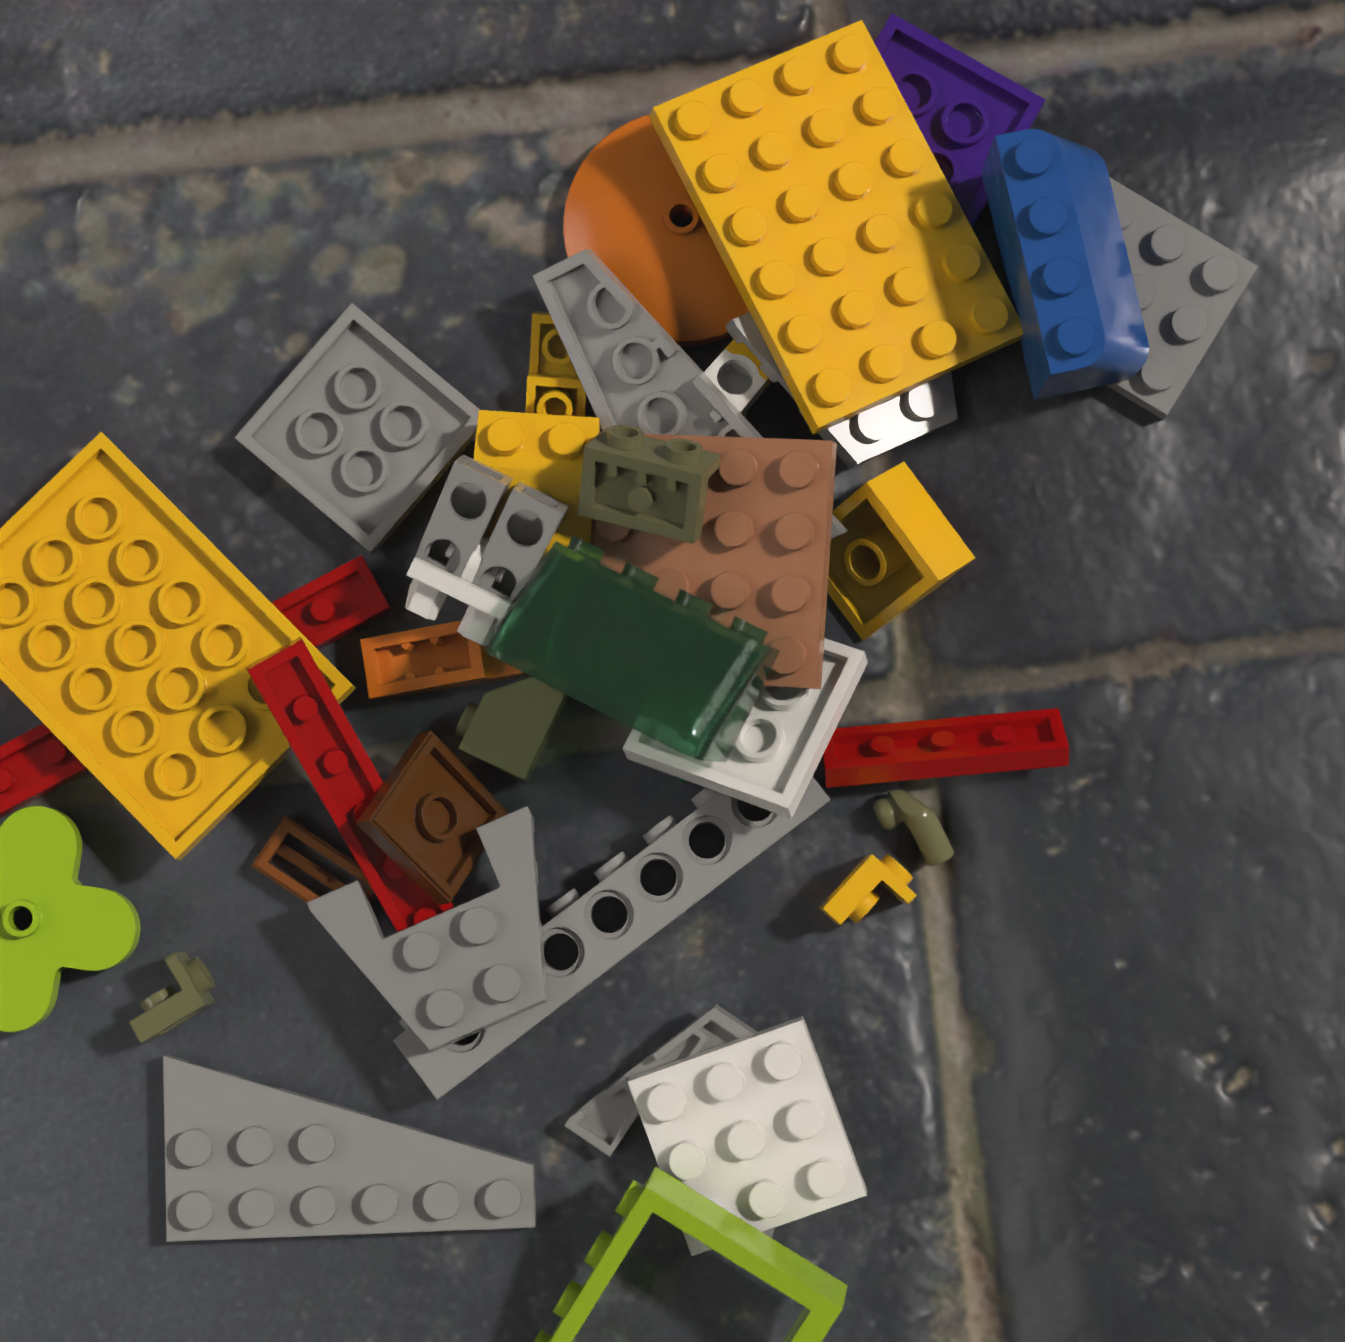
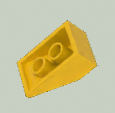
M488 410L478 411L474 460L513 478L485 536L491 537L513 488L519 482L570 505L517 609L581 613L583 583L589 577L592 519L579 516L578 505L584 447L600 432V418Z

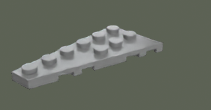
M584 249L533 275L597 418H600L602 430L614 425H629L641 429L644 434L763 438L591 249ZM833 514L831 539L848 531Z
M171 1055L163 1056L166 1242L536 1227L535 1164L465 1142L461 1143L433 1135L404 1124L400 1125L379 1119L367 1113L286 1089H278L254 1082L232 1073L210 1069Z

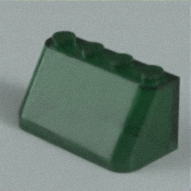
M572 535L568 545L556 541L496 623L483 650L504 663L680 753L700 761L726 762L780 652L779 649L764 642L769 632L738 616H734L731 624L728 625L709 615L714 606L709 601L681 588L676 598L655 588L659 580L658 576L629 562H626L622 571L602 562L605 550L577 536Z

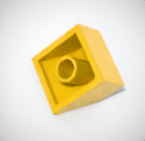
M902 462L866 482L833 510L832 514L848 531L831 539L827 593L862 641H864L940 587L973 561L975 556L907 464Z

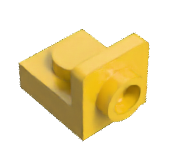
M887 853L880 861L873 854H867L821 904L819 909L837 925H841L848 917L857 924L879 900L880 896L873 891L879 883L901 903L909 905L917 896L907 886L912 881L913 876Z

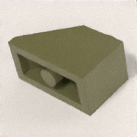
M564 664L484 693L479 706L470 702L464 710L455 731V735L463 738L458 749L477 760L528 783L579 677L577 669Z

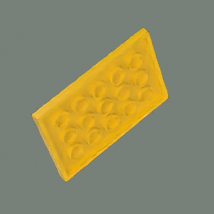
M863 20L652 107L649 118L813 435L1021 339L1023 331L1019 316Z
M102 432L90 441L0 528V679L176 860L181 861L293 751L245 667L301 637L339 705L356 689Z

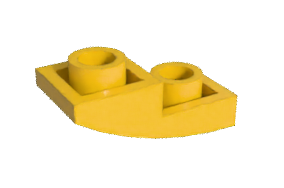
M534 311L531 324L530 365L527 376L525 413L586 417L588 397L550 313Z

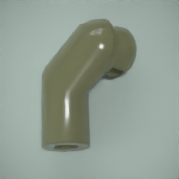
M899 789L887 791V797L880 798L874 802L872 808L881 826L886 830H892L903 822L911 831L928 866L939 865L954 855V850L935 812L906 791Z

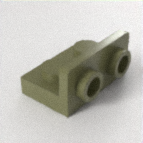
M614 425L605 428L584 447L578 515L694 544L702 535L708 480L719 468L720 454L703 450L701 444L688 439L664 441L644 436V432L634 426Z

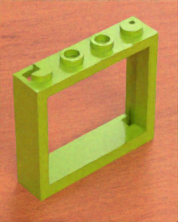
M655 1166L644 1186L633 1180L614 1211L624 1218L612 1235L603 1229L583 1261L592 1267L584 1283L581 1285L572 1279L553 1310V1313L561 1317L553 1333L549 1334L541 1329L534 1342H572L652 1212L803 1305V1310L782 1342H822L843 1309L848 1285Z

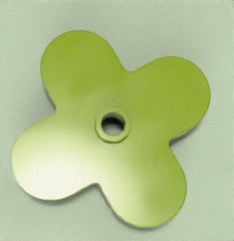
M31 806L20 809L10 815L0 827V1031L18 1032L31 1029L42 1023L49 1016L57 1000L61 973L64 969L102 971L115 968L132 955L140 938L141 925L138 913L125 896L114 890L82 885L78 880L82 856V838L75 823L64 813L43 806ZM26 907L32 913V923L29 928L22 931L18 926L17 917L20 909Z

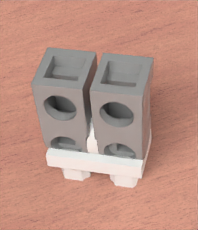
M463 454L454 461L416 556L406 574L413 578L409 587L405 608L426 619L435 621L448 595L462 601L469 606L457 632L480 645L486 646L502 623H508L514 615L570 505L519 482L513 488L492 535L488 538L485 535L513 478Z

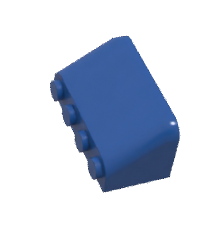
M1025 129L995 136L981 174L1011 303L1019 316L1023 331L1020 342L1033 399L1053 397L1119 383L1132 378L1145 364L1149 353V344L1105 161L1096 151L1039 129Z

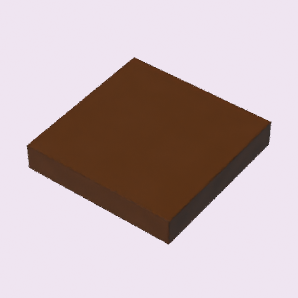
M429 730L417 734L356 824L436 905H442L452 901L485 850L476 828L508 815L509 811L440 739Z

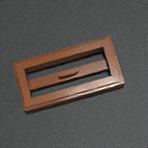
M284 816L252 864L253 868L306 903L321 896L270 863L276 853L333 891L347 885L285 844L284 840L290 833L367 884L368 887L365 891L371 906L377 897L355 860L289 816Z

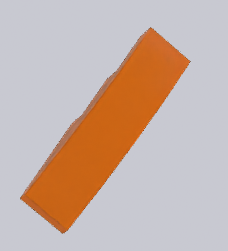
M542 610L515 613L508 623H502L486 646L480 645L457 632L462 620L360 639L369 699H379L534 676L564 664L578 668L581 613Z

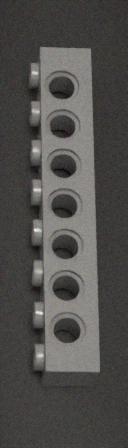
M812 776L792 819L771 811V814L762 821H750L739 812L738 799L704 788L691 799L697 809L681 822L677 823L674 817L669 815L642 836L648 843V847L630 860L622 851L594 873L600 881L598 885L582 897L574 888L545 910L552 920L542 926L543 949L547 941L556 934H566L572 937L578 946V958L574 965L566 970H558L550 966L544 955L547 989L546 1003L480 1031L472 1043L463 1044L455 1042L434 1052L430 1051L407 1023L401 1019L399 1023L405 1031L393 1040L438 1100L827 804L830 798ZM711 824L721 830L725 844L719 855L706 859L693 853L689 846V836L693 829L699 825ZM656 860L669 863L674 868L677 876L673 889L661 896L649 894L641 884L643 868L648 863ZM606 897L620 899L627 908L628 916L625 925L614 933H606L598 929L592 917L593 909L597 902Z

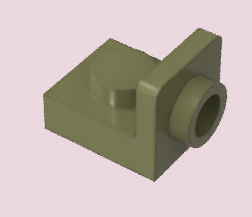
M179 951L164 958L182 990L176 993L172 985L139 1003L144 1013L129 1021V1024L140 1043L156 1040L216 1004L209 990L215 987V982L206 965L198 956L190 959L185 951Z

